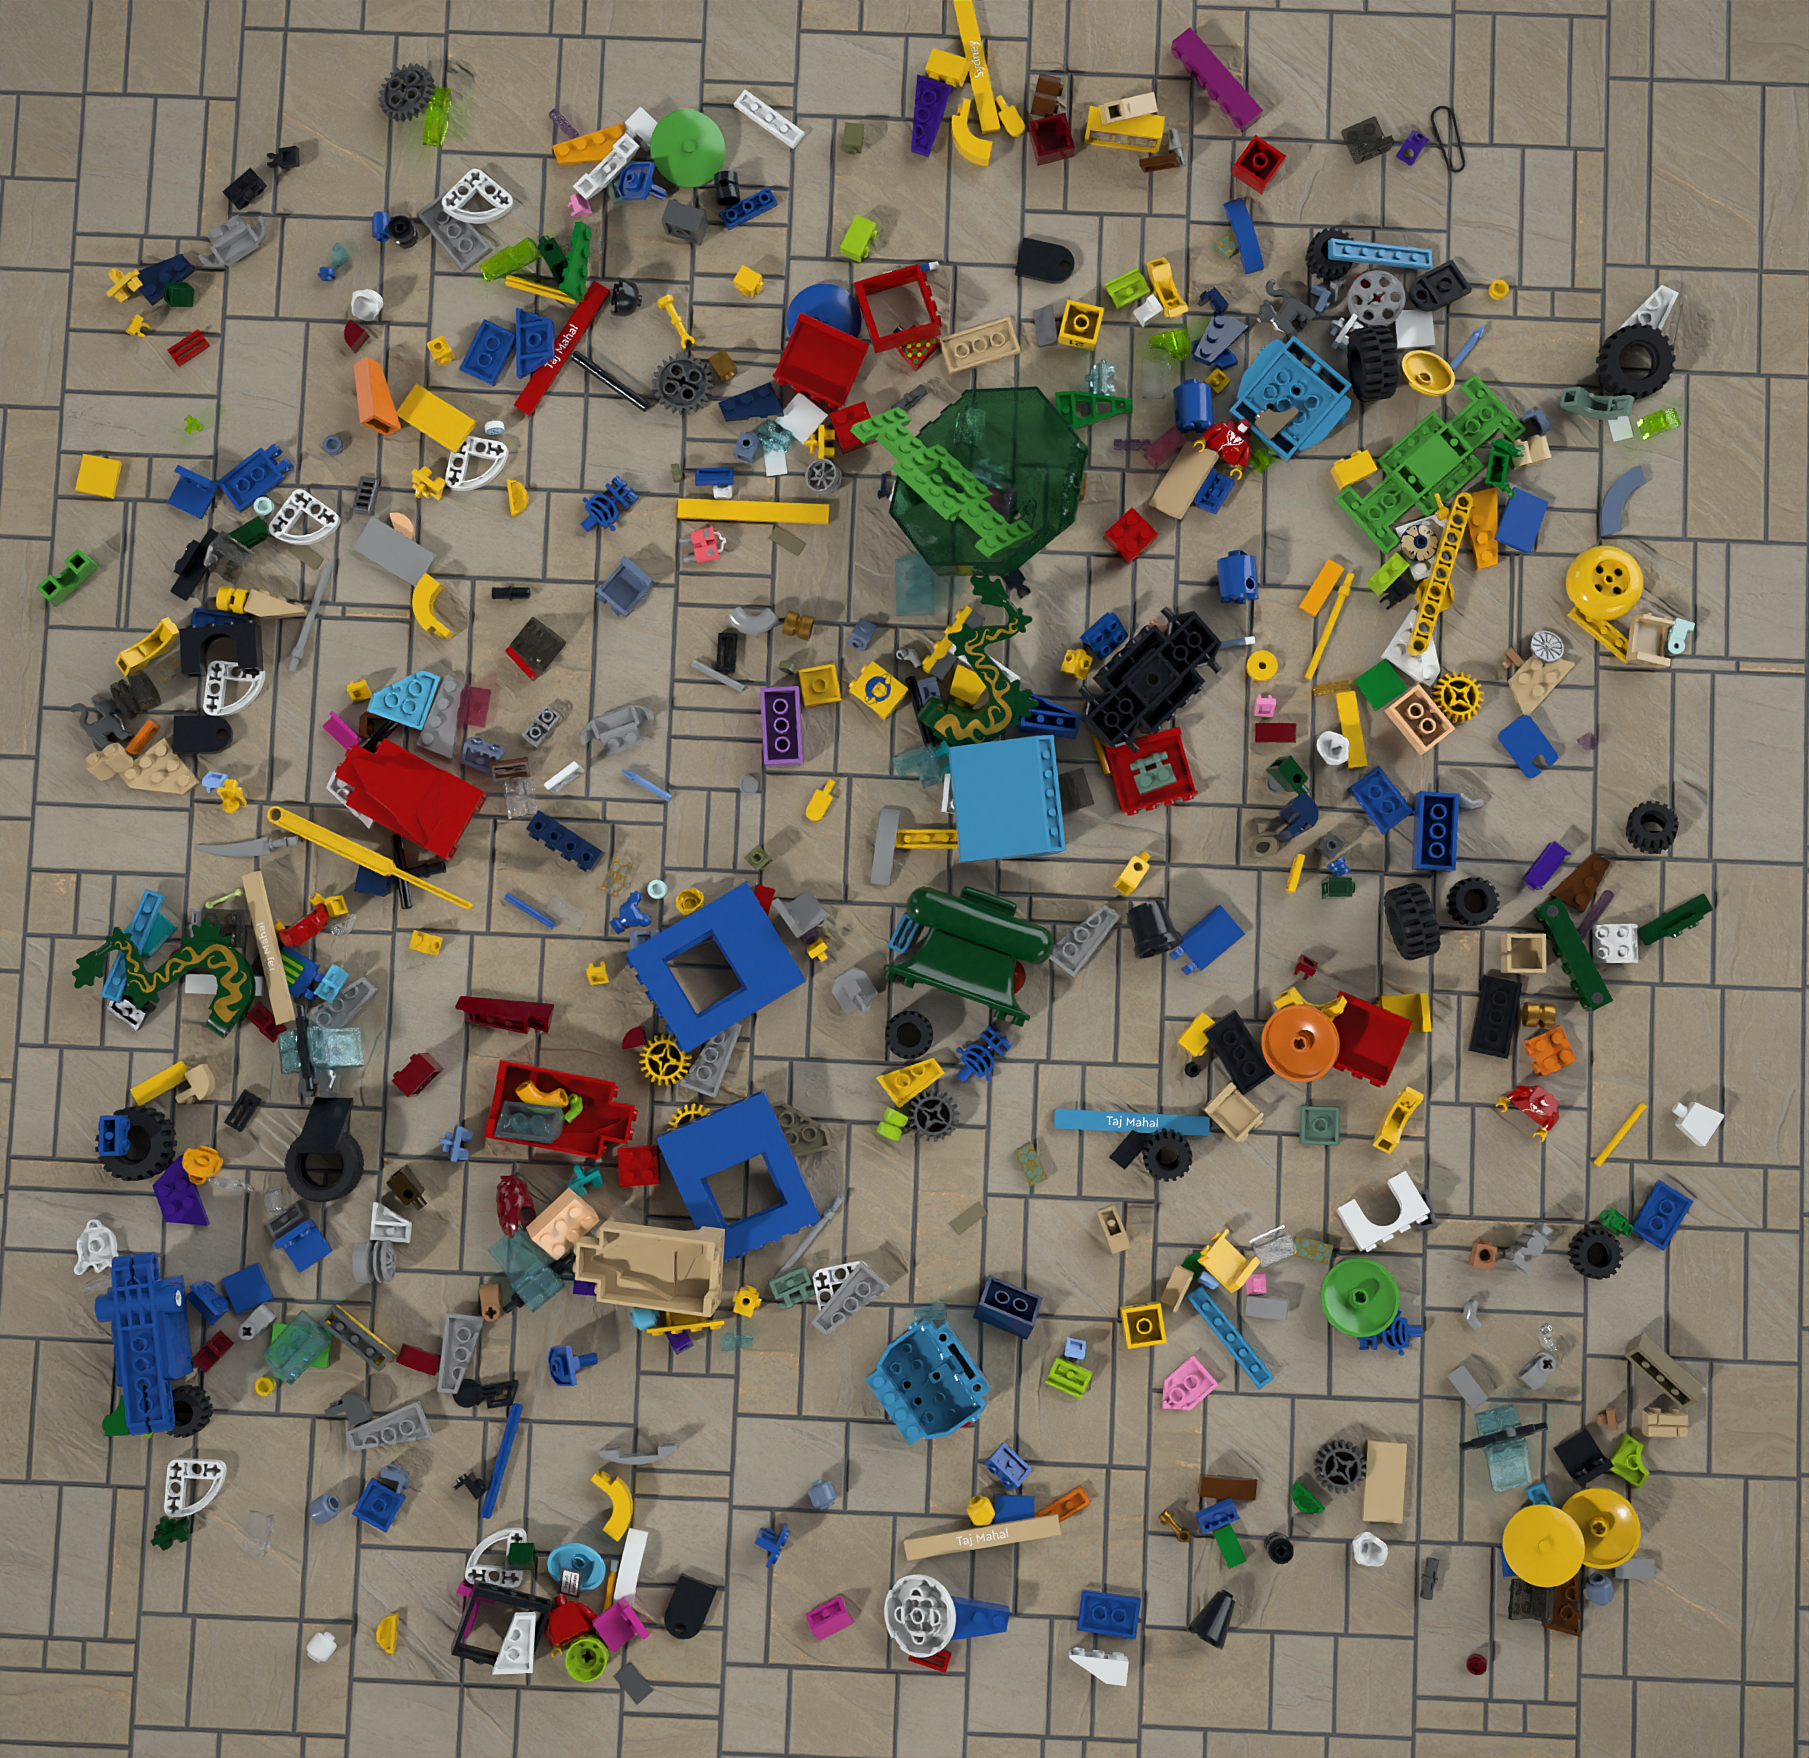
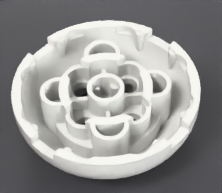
M922 1574L908 1575L899 1579L887 1594L884 1607L885 1622L891 1638H895L901 1650L915 1657H929L940 1652L949 1643L955 1630L956 1611L949 1592L939 1581ZM915 1600H918V1607L914 1605Z

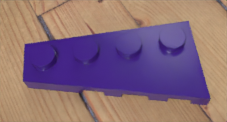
M917 74L911 152L929 158L952 92V85Z

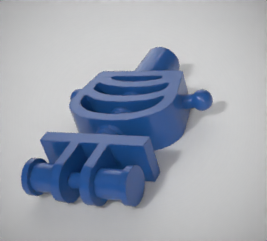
M618 475L611 481L612 484L617 486L616 489L609 483L605 485L613 494L611 499L603 494H595L590 500L587 497L582 499L584 503H587L585 509L590 515L580 525L587 532L598 523L604 529L610 527L611 531H615L616 527L613 524L619 519V512L615 504L620 501L629 510L631 507L625 499L628 497L632 504L639 499V496L633 493L631 487L626 488L627 483L623 482ZM598 500H605L606 502L602 504ZM611 508H614V516H613V517H612L611 513L609 512V510H610ZM605 513H607V515H608V520H607V521H606V519H605V517H604Z
M992 1023L985 1029V1031L992 1035L990 1039L983 1032L980 1034L988 1043L984 1048L980 1045L971 1044L965 1051L961 1047L956 1049L958 1053L962 1054L960 1060L965 1064L956 1074L963 1083L973 1073L979 1078L985 1075L986 1080L991 1081L992 1076L988 1072L993 1069L994 1060L990 1052L995 1049L1003 1057L1005 1053L998 1047L1002 1045L1008 1051L1014 1045L1006 1039V1035L1001 1037L999 1035L1001 1030L995 1029ZM995 1037L1000 1040L996 1045L992 1042ZM979 1048L981 1049V1052L977 1054L973 1051H970V1049ZM972 1054L975 1056V1058L972 1060L971 1058L966 1057V1055ZM987 1056H988L989 1059H990V1066H989V1068H988L986 1062L983 1060V1059H985ZM981 1063L984 1065L985 1068L983 1072L979 1066V1064Z
M1399 1308L1389 1328L1371 1337H1357V1340L1360 1341L1359 1350H1369L1367 1340L1371 1341V1349L1377 1350V1337H1381L1383 1344L1391 1350L1398 1349V1354L1403 1356L1404 1351L1402 1348L1409 1346L1408 1337H1422V1326L1407 1325V1318L1400 1316L1402 1310ZM1386 1336L1390 1337V1340L1393 1343V1345H1390L1387 1342Z

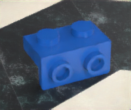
M1212 468L1194 497V503L1198 508L1216 515L1234 487L1235 481L1218 474L1216 469Z

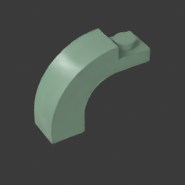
M1581 387L1564 388L1560 407L1583 417L1617 420L1618 417L1631 415L1634 397L1631 395L1600 396L1589 393Z

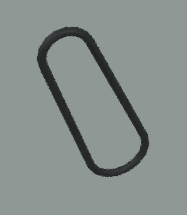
M1438 106L1431 113V122L1448 169L1455 173L1460 172L1465 167V158L1455 115L1449 107ZM1439 109H1446L1452 115L1463 164L1458 170L1451 168L1434 122V113Z

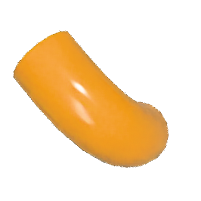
M532 1080L525 1081L515 1090L528 1107L537 1111L552 1112L569 1104L568 1096L562 1088L544 1093L537 1089Z

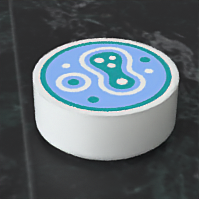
M490 421L485 424V432L489 435H497L505 431L504 423L501 421Z

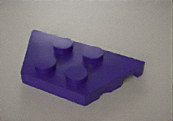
M181 1155L152 1185L164 1220L170 1223L209 1225L210 1222L197 1186L190 1181L189 1173L183 1168V1155Z

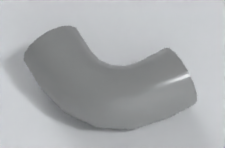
M739 606L726 618L734 628L741 633L749 635L764 634L780 622L769 608H766L758 616H749Z

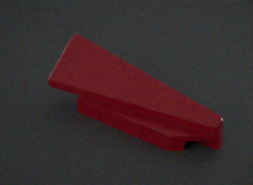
M460 996L455 1008L463 1010L471 1023L528 1034L530 1028L546 1033L549 1032L554 1004Z

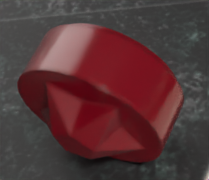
M1471 1654L1467 1658L1466 1667L1470 1673L1482 1675L1486 1672L1487 1661L1480 1654Z

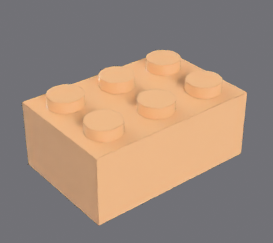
M1419 684L1384 711L1419 755L1427 752L1455 729Z
M568 1188L533 1220L526 1229L534 1242L558 1260L582 1236L593 1228L600 1219L588 1203L572 1189Z

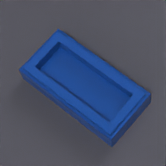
M696 468L695 485H734V468Z

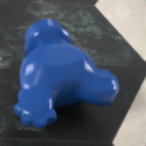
M638 891L631 892L630 897L619 908L620 917H613V920L609 922L617 934L624 932L625 926L636 927L640 925L647 927L651 924V917L648 914L642 913L638 908V903L643 900L642 893Z

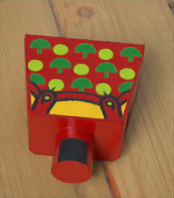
M899 325L893 333L904 331L905 329ZM912 325L909 329L914 328V327H918V326ZM932 337L900 346L896 349L911 368L917 372L938 348L939 339Z

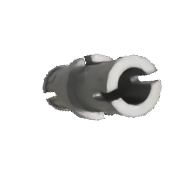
M920 384L909 394H904V398L891 406V409L899 407L906 411L909 407H914L915 403L927 395L928 392Z
M1426 1557V1566L1421 1577L1423 1581L1420 1597L1426 1600L1433 1599L1435 1583L1438 1580L1436 1575L1439 1560L1433 1557Z

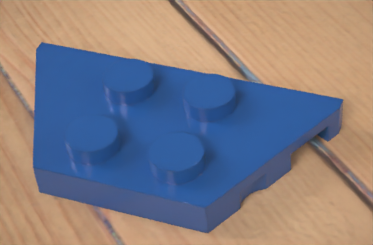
M516 308V375L519 379H523L555 358L554 322L549 318L540 317L535 313H528L520 308Z

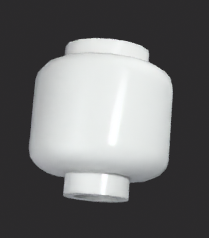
M327 1631L324 1634L317 1632L306 1646L307 1655L318 1663L327 1661L337 1647L333 1641L335 1637Z

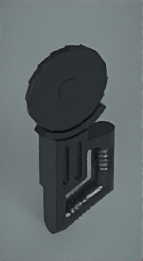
M465 1378L461 1383L458 1393L452 1396L454 1401L463 1408L478 1406L483 1398H486L488 1409L512 1406L519 1382L517 1379L482 1384L480 1381L476 1382L475 1380ZM510 1385L506 1399L492 1400V1396L501 1395L503 1387Z

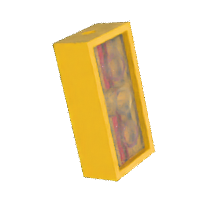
M1090 106L1084 144L1158 154L1165 116L1146 114L1102 125L1099 107Z

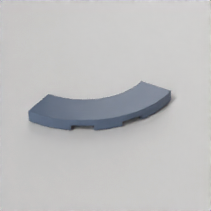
M1641 466L1627 471L1607 491L1600 513L1602 537L1623 530L1621 525L1623 504L1633 490L1646 484Z

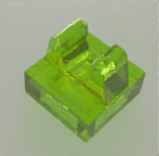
M1265 447L1260 448L1249 459L1260 474L1266 471L1276 460L1275 457H1271L1268 453L1270 450L1268 448L1265 449Z

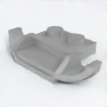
M237 214L207 234L213 244L211 247L213 254L209 256L198 255L200 261L210 267H220L223 265L229 267L257 249L259 242L266 233V223L262 216L258 217L259 222L253 228L249 224L245 225Z
M627 705L594 717L584 727L579 737L582 745L595 738H601L608 756L643 743L637 725L645 720H653L654 716L651 709L647 707Z

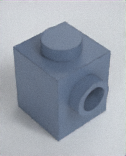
M740 432L734 450V457L736 459L753 464L760 444L757 435L752 432H746V434Z

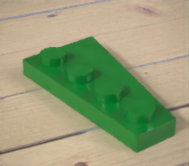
M575 222L570 241L572 250L567 253L566 257L569 262L568 267L564 268L562 276L565 277L564 283L559 285V290L576 302H584V295L586 294L587 264L590 256L589 244L592 237L591 228L583 222Z

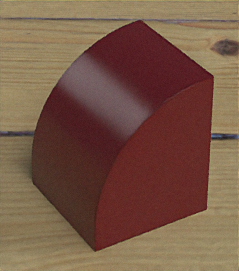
M350 319L344 329V339L356 354L370 336L363 328Z
M644 1026L632 1028L626 1033L622 1042V1050L648 1045Z

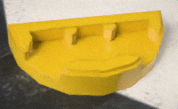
M506 479L510 511L513 518L525 511L529 496L521 483L513 479Z
M399 1613L386 1616L378 1625L376 1631L377 1642L386 1653L393 1655L396 1651Z

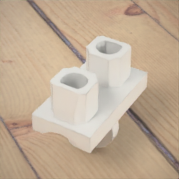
M1353 313L1345 326L1343 325L1345 319L1342 317L1339 321H1331L1332 331L1330 334L1335 336L1337 332L1339 333L1331 347L1336 349L1339 346L1348 351L1349 337L1346 334L1348 331L1352 332L1355 329L1364 327L1356 320L1358 318L1356 314Z

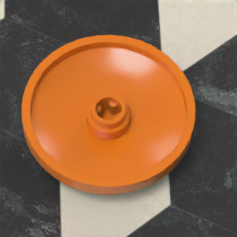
M1295 1004L1280 1009L1269 1018L1262 1032L1261 1046L1268 1065L1279 1076L1293 1082H1310L1319 1079L1333 1067L1339 1054L1340 1041L1335 1025L1325 1013L1309 1005Z

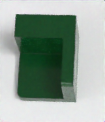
M165 282L164 301L171 307H193L194 288L187 282Z
M511 1543L508 1556L510 1570H534L536 1559L534 1543Z

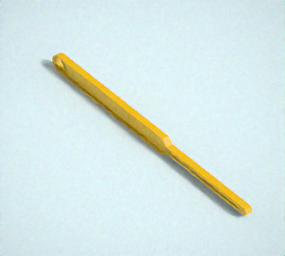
M273 806L267 812V818L270 822L383 876L393 874L465 909L471 910L473 908L472 903L396 868L394 860L284 808ZM279 809L281 817L274 821L272 813L274 810Z

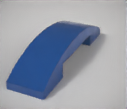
M1242 198L1224 203L1223 206L1228 222H1231L1241 253L1240 259L1245 275L1263 270L1264 265L1256 232Z

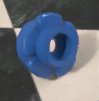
M320 267L318 276L321 277L322 281L332 282L333 278L337 277L335 269Z

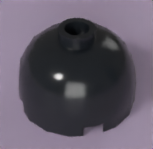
M617 277L616 280L619 283L614 284L611 305L615 306L614 311L611 310V315L626 317L632 315L636 308L641 306L642 296L639 295V289L634 282L626 278Z

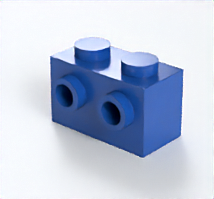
M128 1115L100 1116L98 1125L99 1156L127 1155L130 1147L129 1139H127V1133L130 1129Z

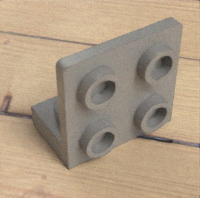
M810 890L789 904L786 902L782 904L779 898L772 901L796 938H799L828 918L827 913Z

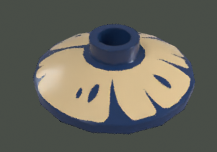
M1422 524L1413 525L1402 534L1400 547L1403 554L1409 560L1424 562L1431 559L1436 553L1438 538L1430 527ZM1418 539H1422L1424 544H1419Z

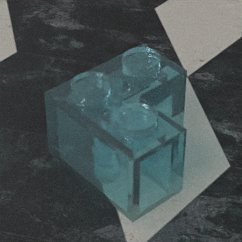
M932 742L898 753L892 759L899 777L917 771L923 788L941 783L945 778Z

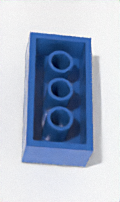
M1420 791L1415 794L1412 870L1452 872L1456 870L1458 793Z

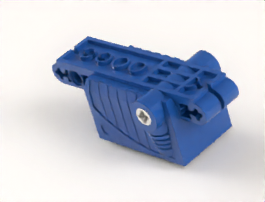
M154 1251L137 1253L135 1256L133 1254L115 1256L112 1259L111 1268L112 1286L108 1287L107 1294H101L96 1297L95 1314L97 1320L101 1323L111 1321L117 1376L116 1384L118 1387L123 1386L127 1428H129L131 1436L173 1431L175 1416L171 1380L179 1379L194 1372L184 1276L160 1277L158 1256Z

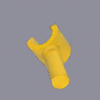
M1436 493L1434 496L1439 510L1435 514L1437 519L1442 521L1447 518L1449 510L1443 505L1439 493Z

